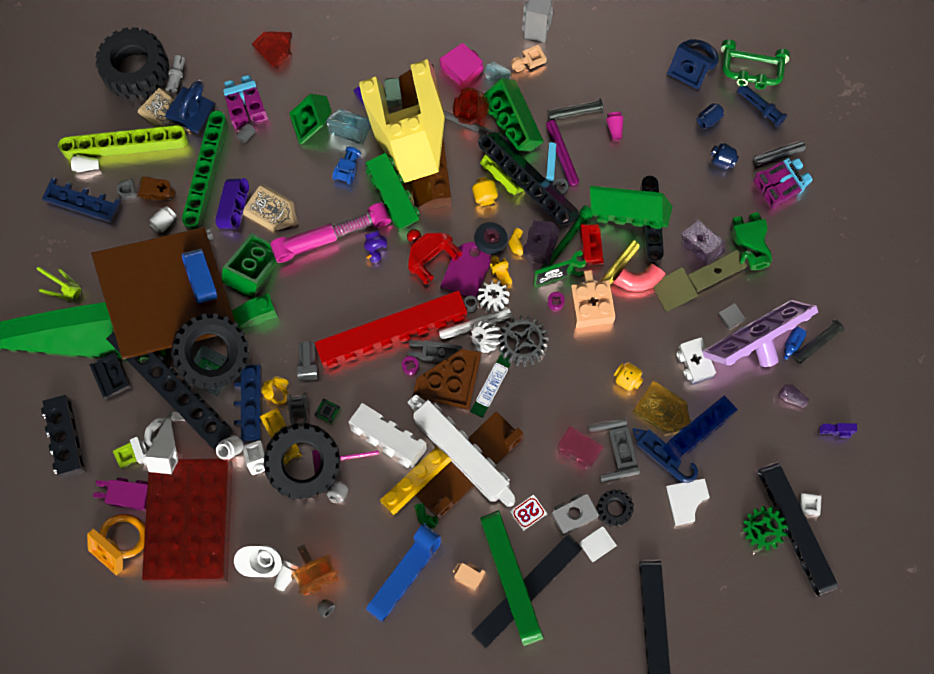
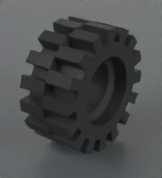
M615 489L606 491L600 497L597 505L600 520L604 521L608 526L620 527L626 524L632 517L634 503H632V498L628 496V493H623L620 489L618 491ZM611 501H618L622 504L623 512L620 515L615 516L608 511V504Z

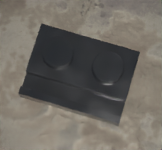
M115 352L97 360L98 362L89 364L105 400L112 395L114 396L131 388L122 364Z

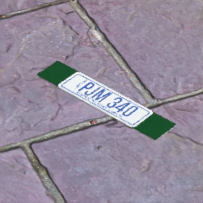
M503 352L500 353L470 410L471 413L481 418L484 417L511 365L508 363L509 357L503 358Z

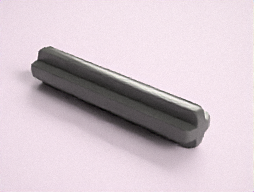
M801 140L755 155L753 162L755 166H760L805 151L806 145Z

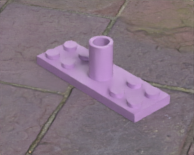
M790 300L702 351L703 356L725 365H732L736 363V360L743 356H748L753 350H756L760 366L769 367L779 362L773 339L787 330L796 328L799 323L811 319V316L818 313L817 306Z

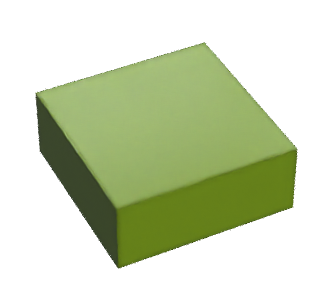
M131 442L113 450L121 469L137 463Z

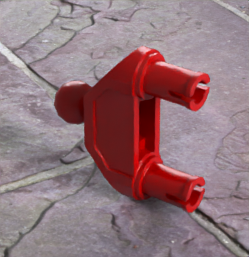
M411 229L407 233L408 241L414 243L411 245L408 269L411 273L416 274L425 285L429 284L428 279L432 281L434 276L424 265L438 253L445 250L454 261L458 259L457 255L460 258L463 254L453 243V238L447 233H426L422 237L417 229Z

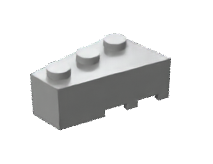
M552 0L525 1L523 9L524 23L522 31L525 32L524 39L541 43L546 42L554 14Z

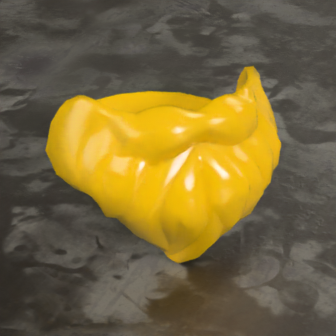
M276 376L262 384L261 393L273 403L283 405L287 402L288 391L286 388L289 385V381ZM273 385L283 393L282 401L274 398Z

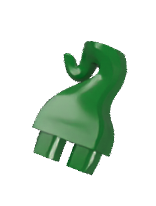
M759 212L749 215V223H744L742 216L734 217L731 221L732 238L738 246L747 250L742 253L740 264H743L747 258L751 270H762L771 264L772 255L765 242L768 230L766 219H762Z

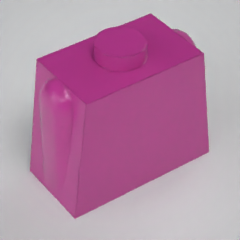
M461 43L439 58L440 68L464 90L484 69L483 61L479 58L477 52L470 50L464 43Z

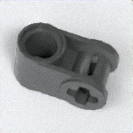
M304 392L303 395L295 396L287 394L291 424H294L295 420L299 417L304 418L302 423H310L307 392Z

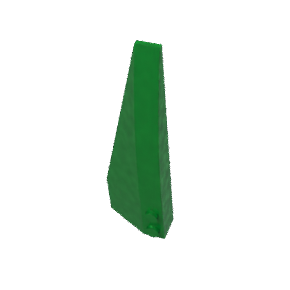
M105 302L0 321L1 349L69 356L80 355L92 358H104L115 352L118 358L122 359L121 354L106 340L114 330ZM167 349L153 352V354L158 352L161 356L167 355ZM142 355L140 359L149 358V355Z

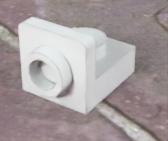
M138 437L130 439L137 462L146 466L147 463L144 461V456L148 451L147 444Z
M261 440L243 446L246 465L251 474L255 475L265 471V451Z

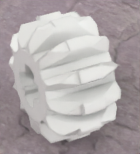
M490 280V285L484 282L483 288L478 290L480 295L477 296V299L481 301L480 306H487V312L491 308H494V312H497V307L503 310L504 304L509 303L507 298L510 296V293L506 291L507 286H501V281L494 284V281ZM491 294H495L496 298L493 299Z
M481 320L474 323V328L470 329L472 332L470 338L472 339L471 345L475 346V350L488 353L497 349V345L500 344L499 337L502 335L498 333L500 328L496 326V322Z

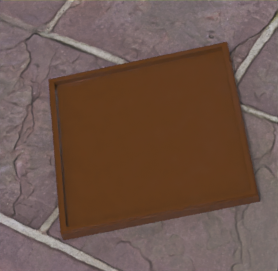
M205 227L91 252L122 360L171 348L178 330L193 317L215 313L222 317H229L230 321L235 322ZM202 249L217 293L216 300L200 304L196 302L182 259V253ZM201 335L195 341L211 338L217 335Z

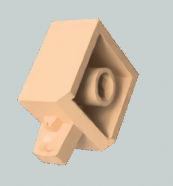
M592 270L584 271V282L571 285L570 289L575 327L581 328L614 323L615 311L609 280L598 282V280H593Z

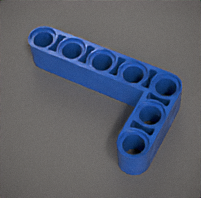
M423 524L413 537L415 543L366 608L368 612L381 622L389 615L442 543L441 536L426 524Z

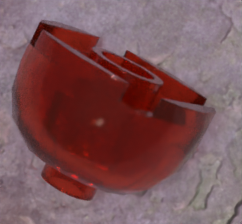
M469 87L462 89L459 97L454 99L453 114L462 124L476 125L486 118L489 111V101L485 94L478 89Z

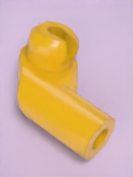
M519 228L514 229L508 243L514 254L523 255L525 247L520 242L523 231Z

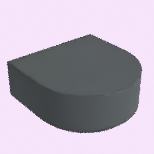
M133 178L124 180L117 185L116 192L121 199L129 200L138 197Z

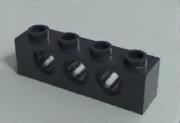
M66 395L42 401L43 408H41V412L47 422L45 432L50 437L49 451L54 457V463H52L54 473L63 479L85 473L86 468L71 399ZM62 415V419L55 423L56 417ZM66 433L64 440L59 441L60 435ZM69 451V457L63 460L64 453Z

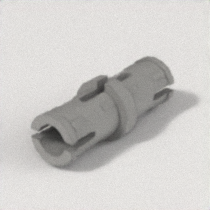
M180 55L174 56L172 69L169 70L170 77L166 90L170 91L171 89L172 93L178 92L180 79L183 78L182 71L186 58L182 57L180 59Z

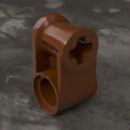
M147 176L141 177L137 192L138 197L146 200L171 201L175 197V189L167 180Z

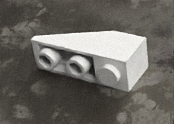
M166 418L164 424L160 426L159 433L153 439L150 449L145 453L144 461L147 463L149 472L172 474L178 463L171 418Z

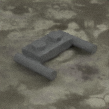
M626 417L587 425L589 433L605 429L609 430L608 433L618 471L600 474L601 482L640 474Z

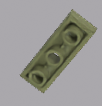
M736 250L689 274L688 278L696 292H699L745 269L747 264L745 262L740 264L741 254Z

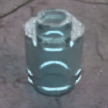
M492 61L491 64H487L484 73L487 74V79L497 83L501 78L510 79L512 71L508 70V67Z

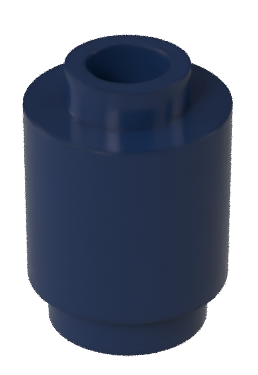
M711 103L698 114L696 120L699 126L703 129L711 128L724 117L723 107L720 104Z

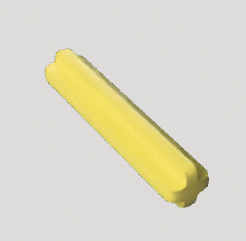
M635 240L630 241L602 277L601 281L609 280L611 285L621 269L625 267L639 249L640 245Z

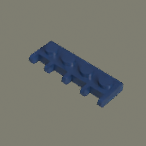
M51 178L42 197L44 202L109 223L113 222L121 204L120 198H116L114 203L105 200L106 194L101 193L99 198L88 195V188H83L81 193L71 190L72 183L67 182L65 187L56 185L57 178Z
M246 365L241 372V382L234 383V388H241V401L234 402L235 407H241V420H235L234 425L241 426V437L239 438L243 443L259 440L262 442V420L260 418L262 416L261 365Z

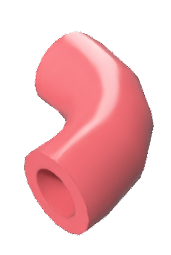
M652 263L640 273H633L626 268H622L613 280V283L627 291L642 292L653 288L662 280L665 272Z

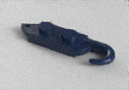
M632 429L637 442L636 446L664 470H667L683 483L693 482L697 478V466L693 462L691 463L693 473L690 476H685L678 470L681 464L679 454L650 429L648 431Z

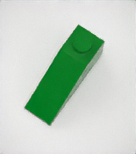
M269 293L253 298L232 310L234 320L240 330L278 317Z

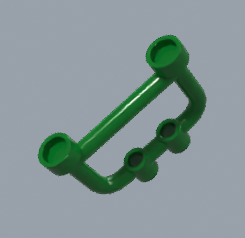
M731 39L724 40L721 45V51L724 53L723 72L728 78L737 80L739 86H746L748 82L755 83L757 89L762 90L766 88V85L774 86L782 82L785 63L789 61L790 52L787 49H778L775 52V57L736 50V42ZM731 57L776 64V77L767 78L764 74H758L757 76L749 75L747 71L733 72L730 70Z

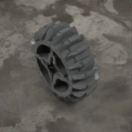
M521 315L519 321L513 317L512 323L506 321V327L501 326L500 330L503 333H499L502 335L499 337L500 344L498 345L501 346L499 352H504V359L509 357L508 363L511 364L515 360L516 366H519V362H523V367H526L528 361L531 365H534V359L539 362L541 360L540 355L545 356L546 352L544 350L548 349L549 345L546 343L549 342V337L545 336L547 335V330H542L543 324L537 325V319L531 322L530 316L527 317V320H523ZM521 328H525V329H526V330L523 331V332H517V331H516L517 329H521ZM532 332L536 334L539 340L538 346L530 338ZM508 336L516 344L514 350L507 343ZM526 338V342L520 344V340L522 341ZM523 350H528L531 352L528 354H520Z

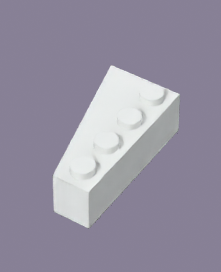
M362 403L349 420L350 430L358 436L363 434L367 437L366 441L371 445L382 447V451L392 458L394 455L400 459L398 462L408 469L409 466L414 468L427 451L426 442L422 439H419L417 442L412 433L407 430L399 431L400 427L391 420L384 421V417Z

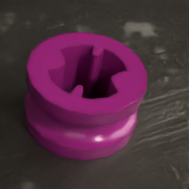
M560 292L551 293L548 297L549 308L554 311L563 308L565 303L564 295ZM552 298H559L560 304L558 305V303H556V305H554Z
M413 356L403 359L401 365L404 373L407 375L416 374L419 370L418 360ZM411 361L413 362L415 368L413 369L411 367V370H408L406 363L408 362L410 364Z

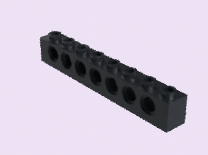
M113 332L106 340L120 353ZM153 352L147 353L149 359L145 363L140 362L142 355L127 358L126 360L215 451L219 442L233 436L230 432L232 430L230 425L225 420L221 423L216 418L219 414L212 407L207 409L203 405L205 400L198 393L194 395L190 391L192 387L185 380L180 381L176 377L178 373L171 365L167 368L163 364L165 359L158 352L155 354ZM162 368L160 376H153L155 369ZM169 382H176V387L173 390H167L166 386ZM188 395V403L180 404V398ZM196 409L203 410V414L199 418L193 417ZM212 422L216 423V429L213 432H208L207 425Z

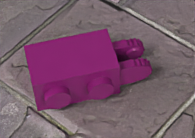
M117 477L116 480L109 479V481L96 480L95 485L108 487L106 494L94 492L93 497L105 499V504L112 507L149 511L153 488L148 485L147 481L136 480V483L128 482L129 479Z

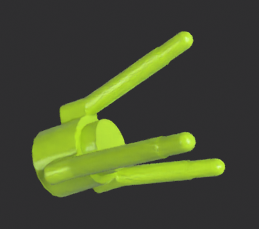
M37 267L38 271L62 286L61 291L63 294L42 288L39 289L40 292L63 298L68 302L71 299L76 300L81 294L82 288L80 284L75 282L61 268L58 271L69 282H63L41 267Z

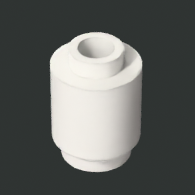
M165 206L149 219L151 223L149 227L156 233H163L175 221L174 219L177 215L168 206Z
M230 436L218 443L216 454L221 459L229 460L242 452L243 442L237 436Z

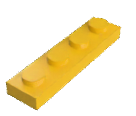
M436 446L379 501L395 515L451 461L450 458Z

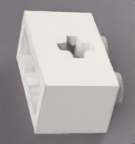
M702 337L680 344L676 352L679 362H682L685 369H683L685 378L690 380L691 385L713 378L716 373L712 361L703 356L702 351L706 349ZM692 358L694 361H698L697 365L695 362H691Z

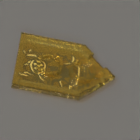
M654 380L633 410V413L665 434L693 428L687 401Z

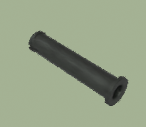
M599 98L598 101L548 110V118L551 121L600 111L603 113V102Z
M834 319L830 326L793 354V360L798 365H801L839 332H844V326L841 322Z

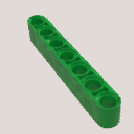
M213 111L209 115L182 215V222L188 231L202 228L228 130V122L221 111ZM209 153H213L212 156L206 157ZM205 186L204 189L198 190L199 187ZM200 203L198 207H193L194 204ZM191 220H196L194 224H189Z
M499 510L480 517L523 645L526 646L544 639Z

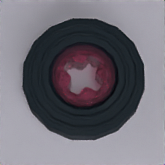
M494 222L481 224L474 235L475 245L486 254L500 253L506 247L508 241L505 229Z

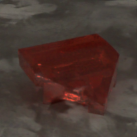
M263 32L252 43V46L275 69H278L292 55V52H290L292 33Z

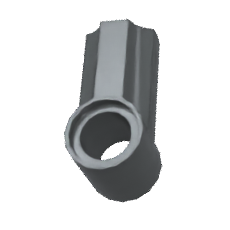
M304 341L299 343V363L297 364L299 381L316 380L319 378L318 363L316 362V345L314 342Z

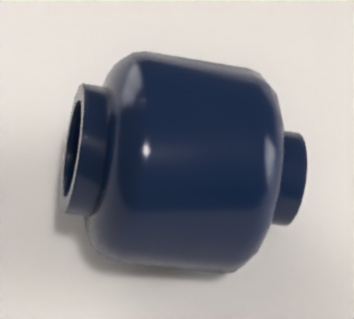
M721 143L718 146L715 145L710 152L712 164L723 170L732 169L739 158L737 150L726 143Z

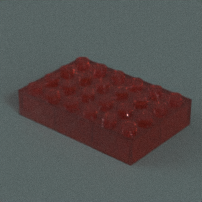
M228 458L178 459L172 474L148 471L142 568L143 581L148 583L228 582L233 463Z

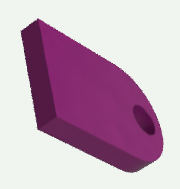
M468 242L458 247L463 254L460 258L457 255L458 259L455 261L451 259L440 289L450 293L459 290L462 297L466 298L472 295L477 299L478 290L482 287L490 267V255L479 250L480 254L477 257L471 256L470 251L478 248L475 242Z

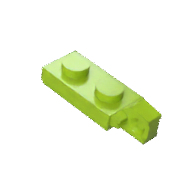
M487 154L483 157L480 164L485 170H489L493 177L505 186L508 192L515 195L524 191Z

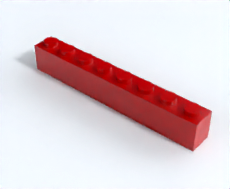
M458 290L314 343L323 367L333 368L342 361L346 360V362L355 360L359 355L372 354L378 348L382 347L385 349L391 347L395 342L408 341L414 335L418 334L421 336L427 334L431 329L444 328L450 322H461L467 317V309Z

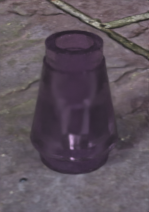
M787 383L784 384L778 395L782 398V401L802 407L803 409L810 400L793 384L789 385Z

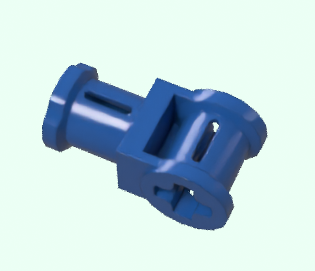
M349 146L345 149L344 159L340 158L335 166L332 179H339L351 185L357 170L356 161L361 156V151Z

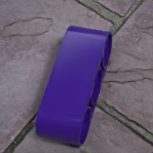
M229 178L225 181L215 219L219 229H237L240 226L249 191L247 179Z

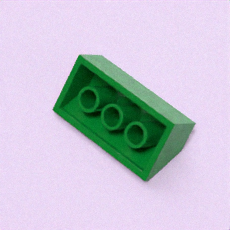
M590 186L591 213L597 221L602 223L614 221L619 225L632 223V225L637 227L649 225L655 229H661V227L668 228L673 206L663 193Z

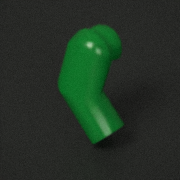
M423 503L414 505L419 524H426L431 529L438 525V518L426 514Z

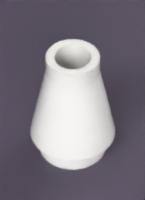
M78 154L72 156V171L79 173L99 169V158Z
M285 559L281 570L277 574L274 587L285 591L289 583L298 574L299 566Z

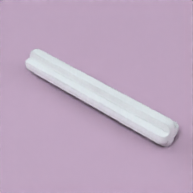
M506 308L439 330V336L441 340H445L470 332V329L474 328V323L481 320L496 323L512 318L511 310Z

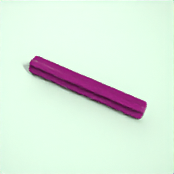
M555 120L548 121L546 127L552 142L556 143V152L569 185H578L579 178Z

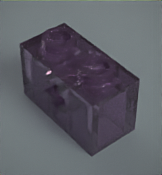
M533 220L532 226L528 231L527 242L523 246V255L529 262L550 265L560 230L554 223Z
M699 220L681 233L683 247L688 251L691 250L701 262L704 261L710 265L725 252V241Z

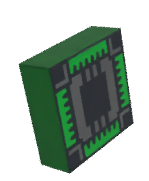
M323 398L314 416L332 425L341 407Z

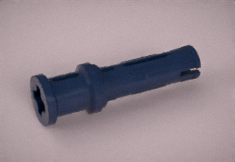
M747 85L738 88L737 93L759 109L763 117L771 120L776 128L787 118L788 115L786 113L780 112L775 104H769Z

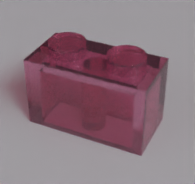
M571 426L557 445L558 453L566 459L570 457L576 461L575 464L584 470L586 468L591 469L604 448Z

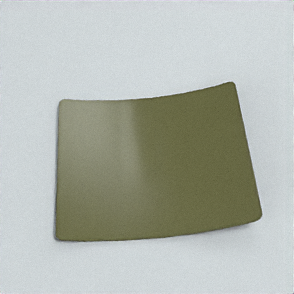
M683 267L664 276L653 287L666 312L698 296Z

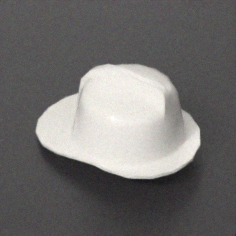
M247 546L238 550L234 557V564L238 572L244 576L273 577L281 570L282 560L280 554L272 546Z

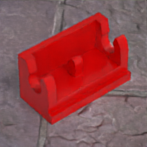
M584 224L580 226L582 260L586 261V266L604 265L601 230L597 224Z

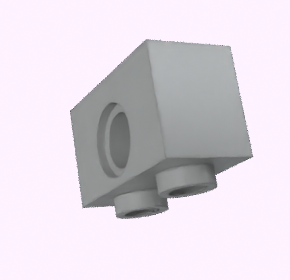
M578 494L571 498L572 502L566 505L561 503L553 508L554 511L551 516L562 536L598 518L599 514L588 494L584 496ZM576 509L579 512V516L572 518L568 511Z

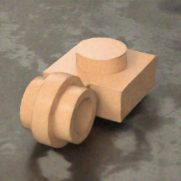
M538 44L522 52L524 58H514L511 61V67L516 72H520L526 67V63L532 69L546 63L547 58Z

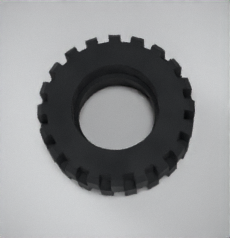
M128 27L122 28V31L118 32L116 30L112 32L113 35L107 36L104 39V44H100L98 47L100 51L96 52L95 57L97 59L95 62L96 68L106 87L114 95H121L123 99L131 97L132 100H138L139 97L146 98L148 94H153L158 87L161 88L164 85L163 80L168 78L169 74L167 71L170 70L167 54L160 40L153 33L149 34L148 30L141 29L140 31L137 27H132V29H128ZM141 54L148 57L145 65L136 72L122 73L118 71L121 62L131 55Z
M294 423L285 426L272 436L266 446L264 453L266 477L278 493L288 496L290 499L307 500V498L318 497L319 494L325 493L334 484L335 478L340 471L341 457L338 446L334 439L319 426L309 423ZM299 442L313 445L319 451L321 457V464L317 473L304 480L291 477L283 466V457L286 450L291 445Z

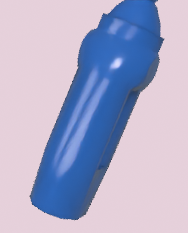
M796 327L791 331L785 342L784 359L787 360L788 356L793 355L799 350L806 337L804 329Z

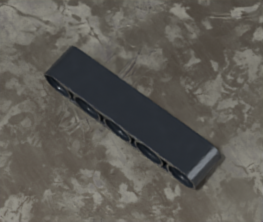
M650 175L644 177L640 191L659 192V183L656 177ZM645 185H651L653 189H648ZM643 225L645 263L647 266L652 263L658 267L664 256L662 227L661 229H655L649 225ZM648 237H655L657 241H651ZM650 254L657 255L658 259H652Z

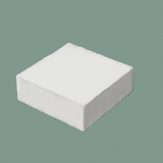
M735 303L718 314L728 330L746 319Z
M800 493L799 504L803 513L820 516L821 495Z

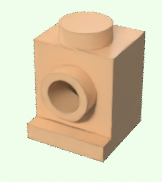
M458 562L453 573H455V580L476 591L485 576V571L481 570L479 573L477 572L478 568L468 562L466 565Z

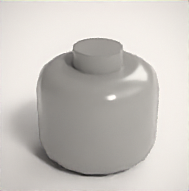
M335 481L328 488L326 494L332 503H342L349 489L345 484Z

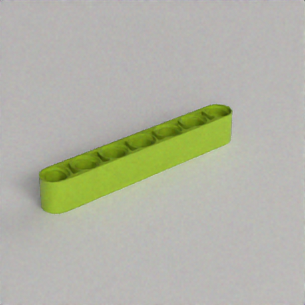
M175 125L64 137L59 141L58 147L67 159H71L72 156L77 154L92 158L178 149L185 147L189 139L185 130L181 126Z

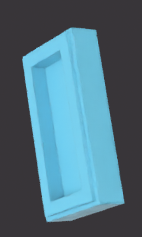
M549 142L546 180L552 184L555 171L556 143Z

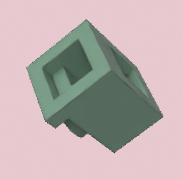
M385 79V87L383 88L388 108L402 106L399 79Z

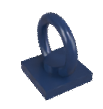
M684 40L677 47L667 74L699 90L707 72L718 64V53L712 45L703 40ZM689 46L705 49L711 55V58L693 50Z
M196 80L189 89L184 86L182 87L166 112L165 117L199 134L209 115L214 110L216 103L201 96L204 83L202 80Z

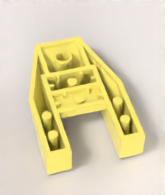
M428 59L410 65L418 97V105L389 114L384 88L378 78L375 76L359 82L362 99L374 136L384 153L388 157H392L395 163L394 169L397 173H400L404 183L439 172L445 114L435 71Z

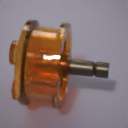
M305 544L297 547L305 565L293 572L290 577L292 580H296L300 588L298 591L299 595H314L322 590V586L326 584L331 585L339 580L338 576L340 573L338 570H334L330 562L332 560L331 555L312 560Z

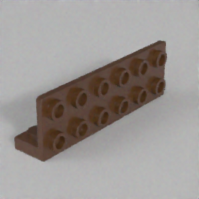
M495 412L469 436L468 441L472 445L476 444L482 450L481 455L485 459L490 458L497 465L524 439V433L519 428L515 430L498 412ZM450 461L415 496L440 520L475 485Z

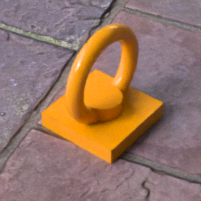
M131 514L114 515L102 524L99 533L93 528L87 534L88 551L116 576L123 571V559L138 554L144 548L148 539L145 524L138 517ZM118 522L132 523L139 530V541L131 549L120 550L113 540L106 537L109 528Z

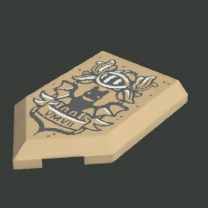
M163 87L158 88L138 110V114L155 127L181 126L165 117L166 112L176 97ZM181 126L185 132H190L189 129Z
M263 184L257 188L244 207V216L272 232L287 227L299 226L293 201Z

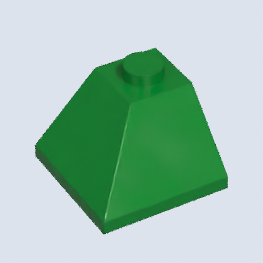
M309 94L289 112L299 144H303L315 134L330 116L332 110L327 96Z

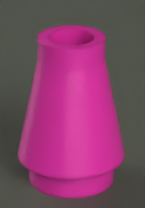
M621 112L607 114L606 122L612 140L623 138L624 117Z

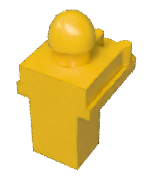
M493 255L490 264L492 276H496L497 280L501 281V286L511 285L512 280L507 272L508 261L506 258L500 261L497 255Z

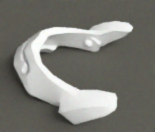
M169 412L166 417L171 418V422L185 421L178 412ZM166 418L155 419L146 428L144 440L149 447H151L153 439L156 438V430L164 424ZM177 453L178 460L183 459V454Z

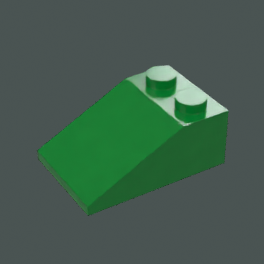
M251 233L224 265L221 278L223 284L255 298L264 287L277 264L270 246L271 242Z

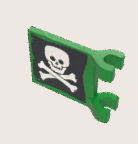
M582 251L575 252L570 260L534 271V287L566 276L581 278L584 273L583 270L577 272L575 268L586 266L585 260L581 262L577 260L578 257H582Z

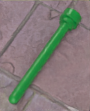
M583 205L579 210V218L540 269L552 266L580 229V226L594 217L590 207Z

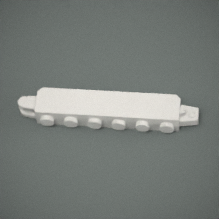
M414 395L408 401V405L414 412L413 419L415 424L450 458L489 501L500 499L505 506H514L516 502L515 495L509 489L510 479L504 472L499 473L495 469V463L490 458L485 459L481 455L482 450L476 444L472 445L468 441L469 437L464 431H458L454 427L456 424L449 416L445 418L441 414L442 409L436 403L432 404L429 400L426 402L418 395Z

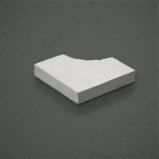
M705 479L665 487L675 526L695 522L697 506L702 501L710 498Z

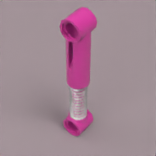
M377 203L370 206L367 213L355 218L352 217V219L349 218V220L346 219V222L343 220V223L340 221V224L334 225L328 223L288 238L280 237L273 240L270 246L276 261L279 263L286 262L292 259L294 255L337 241L338 236H344L345 233L347 235L348 232L350 234L351 231H357L356 229L360 230V228L363 229L366 226L382 228L388 225L391 219L385 204Z

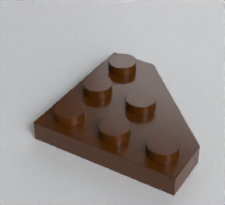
M468 349L459 350L416 378L413 396L418 395L423 400L469 410L482 352Z

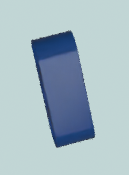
M202 249L182 253L183 263L197 304L216 300V289Z

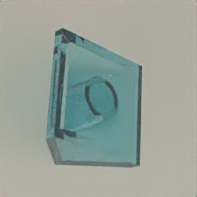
M340 108L328 117L326 121L329 134L362 145L371 127L369 118Z

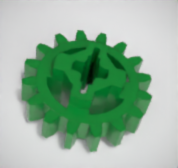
M765 506L761 507V511L757 508L753 509L754 515L748 513L747 516L750 520L744 521L748 528H744L743 531L749 533L745 538L752 539V546L758 544L759 550L764 546L766 551L770 550L771 545L774 548H778L777 542L784 543L785 541L782 539V536H788L784 529L789 526L783 525L786 517L780 518L781 512L777 511L774 513V507H769L768 511ZM765 515L763 520L755 521L759 516ZM774 519L777 521L778 527L774 524ZM767 524V527L773 531L765 532V529L760 527V525ZM753 529L756 530L758 537L754 534ZM769 536H776L774 540L767 542Z

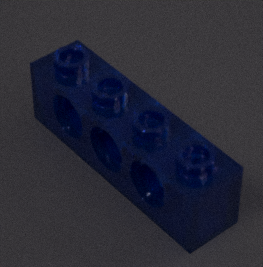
M724 395L672 437L663 447V450L677 463L731 419L738 409Z

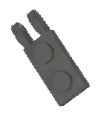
M409 340V346L423 348L422 353L408 351L406 356H413L422 361L441 363L461 350L462 346L427 340Z

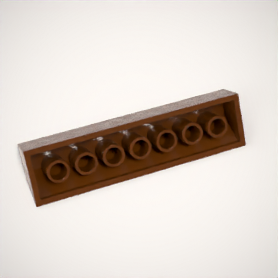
M410 69L399 76L402 110L419 104L412 70ZM442 140L439 172L411 181L414 206L418 210L452 206L444 140Z

